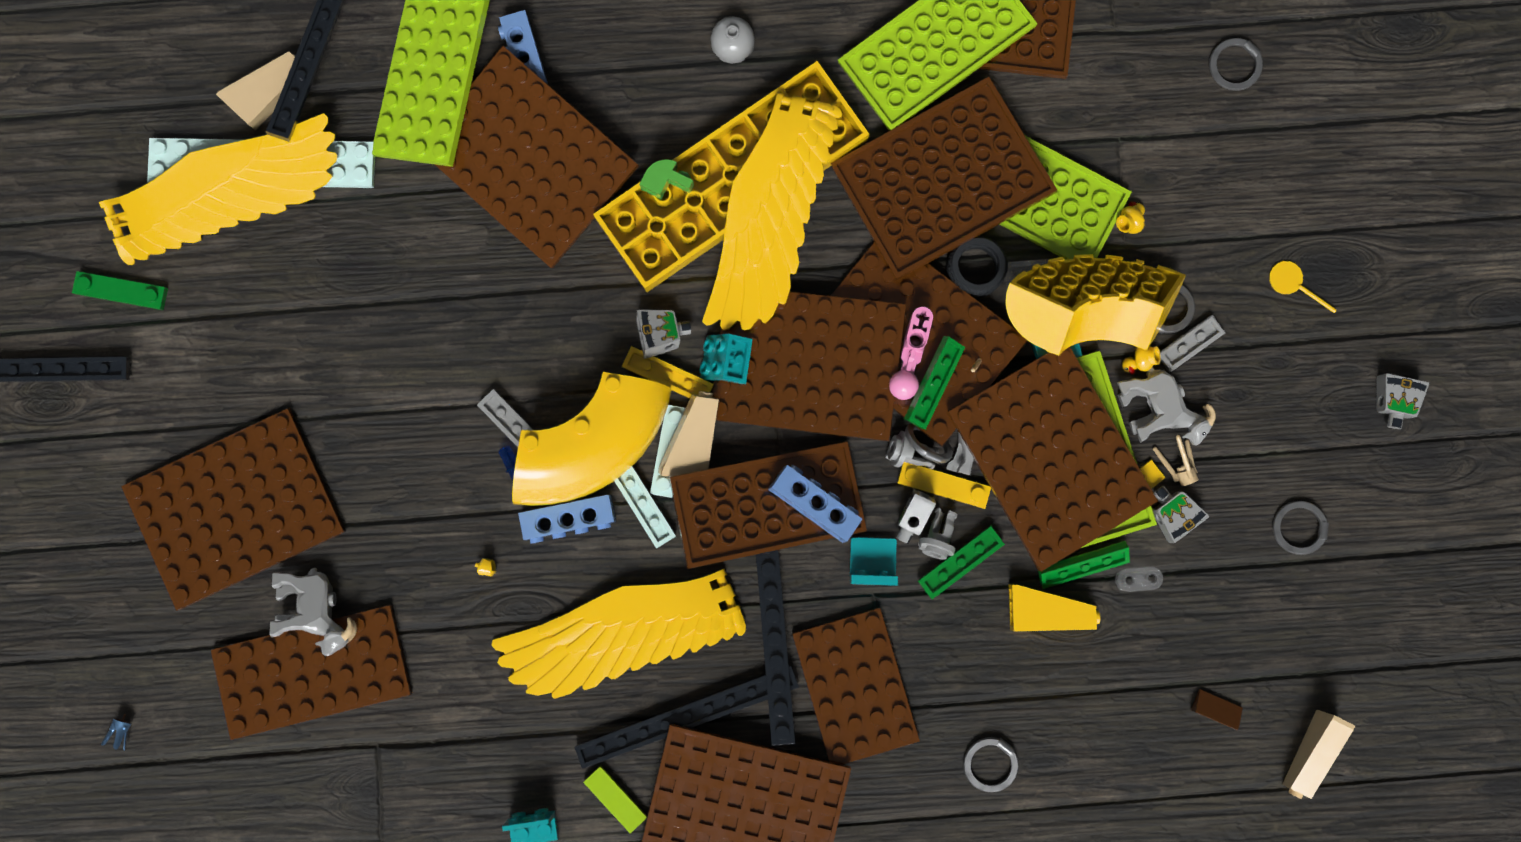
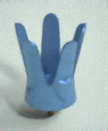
M126 714L123 715L122 720L113 718L109 731L101 745H105L114 731L117 730L113 748L115 750L119 748L124 736L123 750L125 751L127 731L131 726L130 722L124 721Z

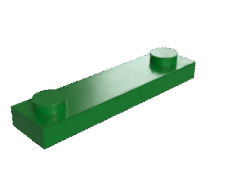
M76 271L72 293L76 295L164 310L168 292L166 287Z
M943 336L904 419L926 430L965 349L963 345L948 336Z
M989 526L957 550L953 556H949L920 578L918 583L930 599H934L1005 544L994 529Z
M1126 541L1058 561L1045 570L1038 571L1040 584L1045 589L1130 563L1129 546Z

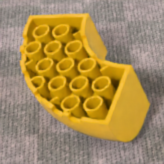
M1093 254L1074 255L1073 259L1066 260L1063 257L1048 260V263L1045 265L1036 264L1032 267V270L1028 272L1023 271L1009 283L1006 294V309L1013 326L1025 339L1058 356L1074 344L1092 340L1117 341L1147 350L1166 320L1186 275L1160 265L1157 268L1146 266L1144 261L1138 259L1136 262L1123 261L1121 256L1106 255L1105 259L1094 258Z
M603 372L601 382L594 397L577 416L566 423L550 429L521 430L513 479V504L540 506L565 503L586 497L621 477L643 456L658 433L669 405L671 388L642 378Z

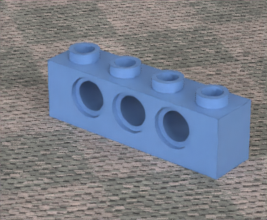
M523 10L499 17L501 25L498 26L501 39H506V48L518 59L528 56L529 60L524 64L548 84L526 11ZM518 35L523 36L520 42H513L514 37Z
M784 466L768 490L840 542H847L862 521V518L858 516L859 512L849 505L845 507L839 502L840 498L835 494L824 492L820 489L822 487L821 484L814 479H806L802 476L803 472L796 466ZM794 483H799L802 486L803 491L801 495L793 492ZM813 496H817L821 500L819 509L813 507L811 503ZM833 509L837 510L840 514L838 522H834L830 517Z
M611 495L518 513L523 540H530V544L544 541L543 537L552 535L553 539L566 537V532L574 530L575 535L589 532L588 527L597 526L598 530L610 528L611 523L616 522ZM592 508L596 512V518L594 521L589 522L585 519V512ZM567 513H570L574 518L570 526H565L562 522L563 516ZM543 518H548L551 521V527L547 531L542 530L540 527V522Z

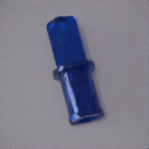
M505 446L499 450V454L507 469L505 472L509 473L513 481L516 456L511 446Z

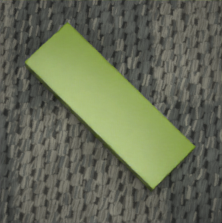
M601 765L583 782L629 833H632L648 817Z

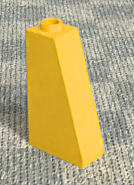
M1008 584L1010 630L1012 631L1097 629V624H1100V612L1096 610L1094 605L1016 584Z

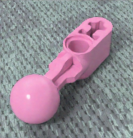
M926 307L917 308L909 318L901 353L903 361L901 371L896 372L889 382L891 393L894 397L901 400L912 398L919 388V382L914 372L916 365L921 363L924 347L927 344L933 321V314ZM922 315L925 321L920 326V329H916L919 324V318L917 317ZM917 336L921 341V345H912L910 337Z

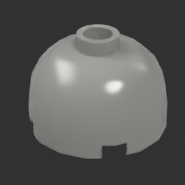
M735 16L725 17L718 21L712 30L710 38L714 54L723 62L731 64L744 61L753 52L755 44L754 32L749 23Z

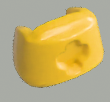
M482 558L480 563L476 562L475 564L479 575L493 576L496 573L495 561Z

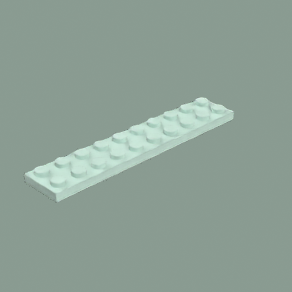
M149 138L147 182L149 183L163 174L191 152L242 140ZM334 141L327 150L328 152L337 153L338 158L337 162L327 169L328 173L332 174L333 177L323 187L374 188L375 156L372 154L373 142Z

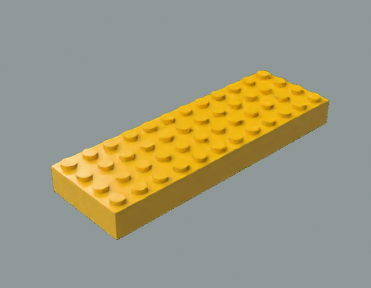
M818 61L673 159V161L677 162L678 166L676 172L681 170L691 175L694 186L690 193L669 184L661 200L641 190L639 182L593 214L646 292H649L724 240L728 203L733 181L767 126L774 108L777 92L784 93V96L791 98L793 95L804 97L806 101L813 103L815 100L837 106L841 110L842 117L836 118L838 129L833 131V145L828 147L829 161L828 163H822L823 171L829 168L832 162L851 153L868 141V131ZM782 105L780 110L789 111L790 107ZM804 110L803 114L811 116L812 111Z

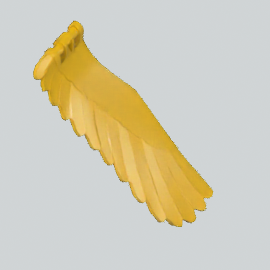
M777 92L774 108L767 126L732 184L719 269L702 320L706 326L721 320V328L729 330L737 321H740L741 329L744 331L749 330L758 319H761L762 323L766 324L773 317L778 303L785 304L787 302L791 288L790 274H796L799 266L797 248L801 247L805 240L803 223L807 224L810 219V204L816 200V184L823 181L824 171L822 163H828L829 161L828 147L833 145V131L838 129L836 118L842 117V112L837 106L815 100L814 103L809 102L804 97L794 95L792 98L786 97L784 93ZM782 105L790 107L789 111H784L780 109ZM804 110L812 111L811 116L803 114Z
M323 113L296 124L290 142L270 135H264L191 152L148 184L123 196L99 202L101 209L104 208L107 216L104 218L109 231L112 230L115 237L113 242L121 259L127 265H134L135 259L148 260L150 254L159 255L166 253V249H180L183 247L182 242L195 243L202 240L201 235L216 234L220 231V228L235 227L239 224L238 220H258L261 213L278 214L287 210L286 205L301 204L315 199L316 194L314 191L325 186L333 177L332 174L328 173L327 169L335 164L338 158L337 153L328 152L327 150L335 140L334 133L323 131L328 124V116ZM120 204L124 212L116 214L113 205ZM128 226L131 234L124 236L121 227Z
M722 569L708 576L685 582L622 586L547 623L494 639L491 646L497 651L504 652V655L499 657L497 663L501 667L514 669V672L508 677L511 683L527 685L526 693L538 696L551 693L552 697L556 699L571 694L580 686L584 690L594 688L605 677L616 679L623 675L630 667L632 671H635L649 662L658 664L669 655L674 660L681 657L689 649L692 652H697L706 643L708 646L717 644L722 638L728 641L735 633L742 636L745 633L746 624L740 606L736 605L733 598L735 593L730 583H727L725 578L727 573L725 569ZM716 579L720 588L712 590L710 581ZM722 601H725L728 607L724 611L721 610L719 605Z

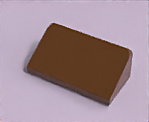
M1199 689L1191 711L1238 730L1243 708Z

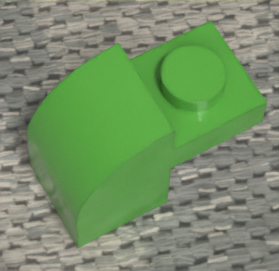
M660 160L653 163L646 170L639 185L641 190L662 200L669 184L690 193L694 182L688 173L681 170L676 172L678 168L676 161Z

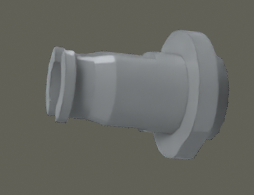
M900 431L898 435L892 437L888 453L885 456L886 459L891 461L892 466L899 468L906 462L933 469L936 465L932 461L913 456L915 449L908 442L905 431ZM921 443L925 448L939 454L937 447L931 448Z
M936 508V515L931 523L928 537L920 538L918 546L927 556L947 559V556H953L955 548L949 544L957 514L953 511H948L943 532L940 534L939 531L944 513L941 512L940 508Z

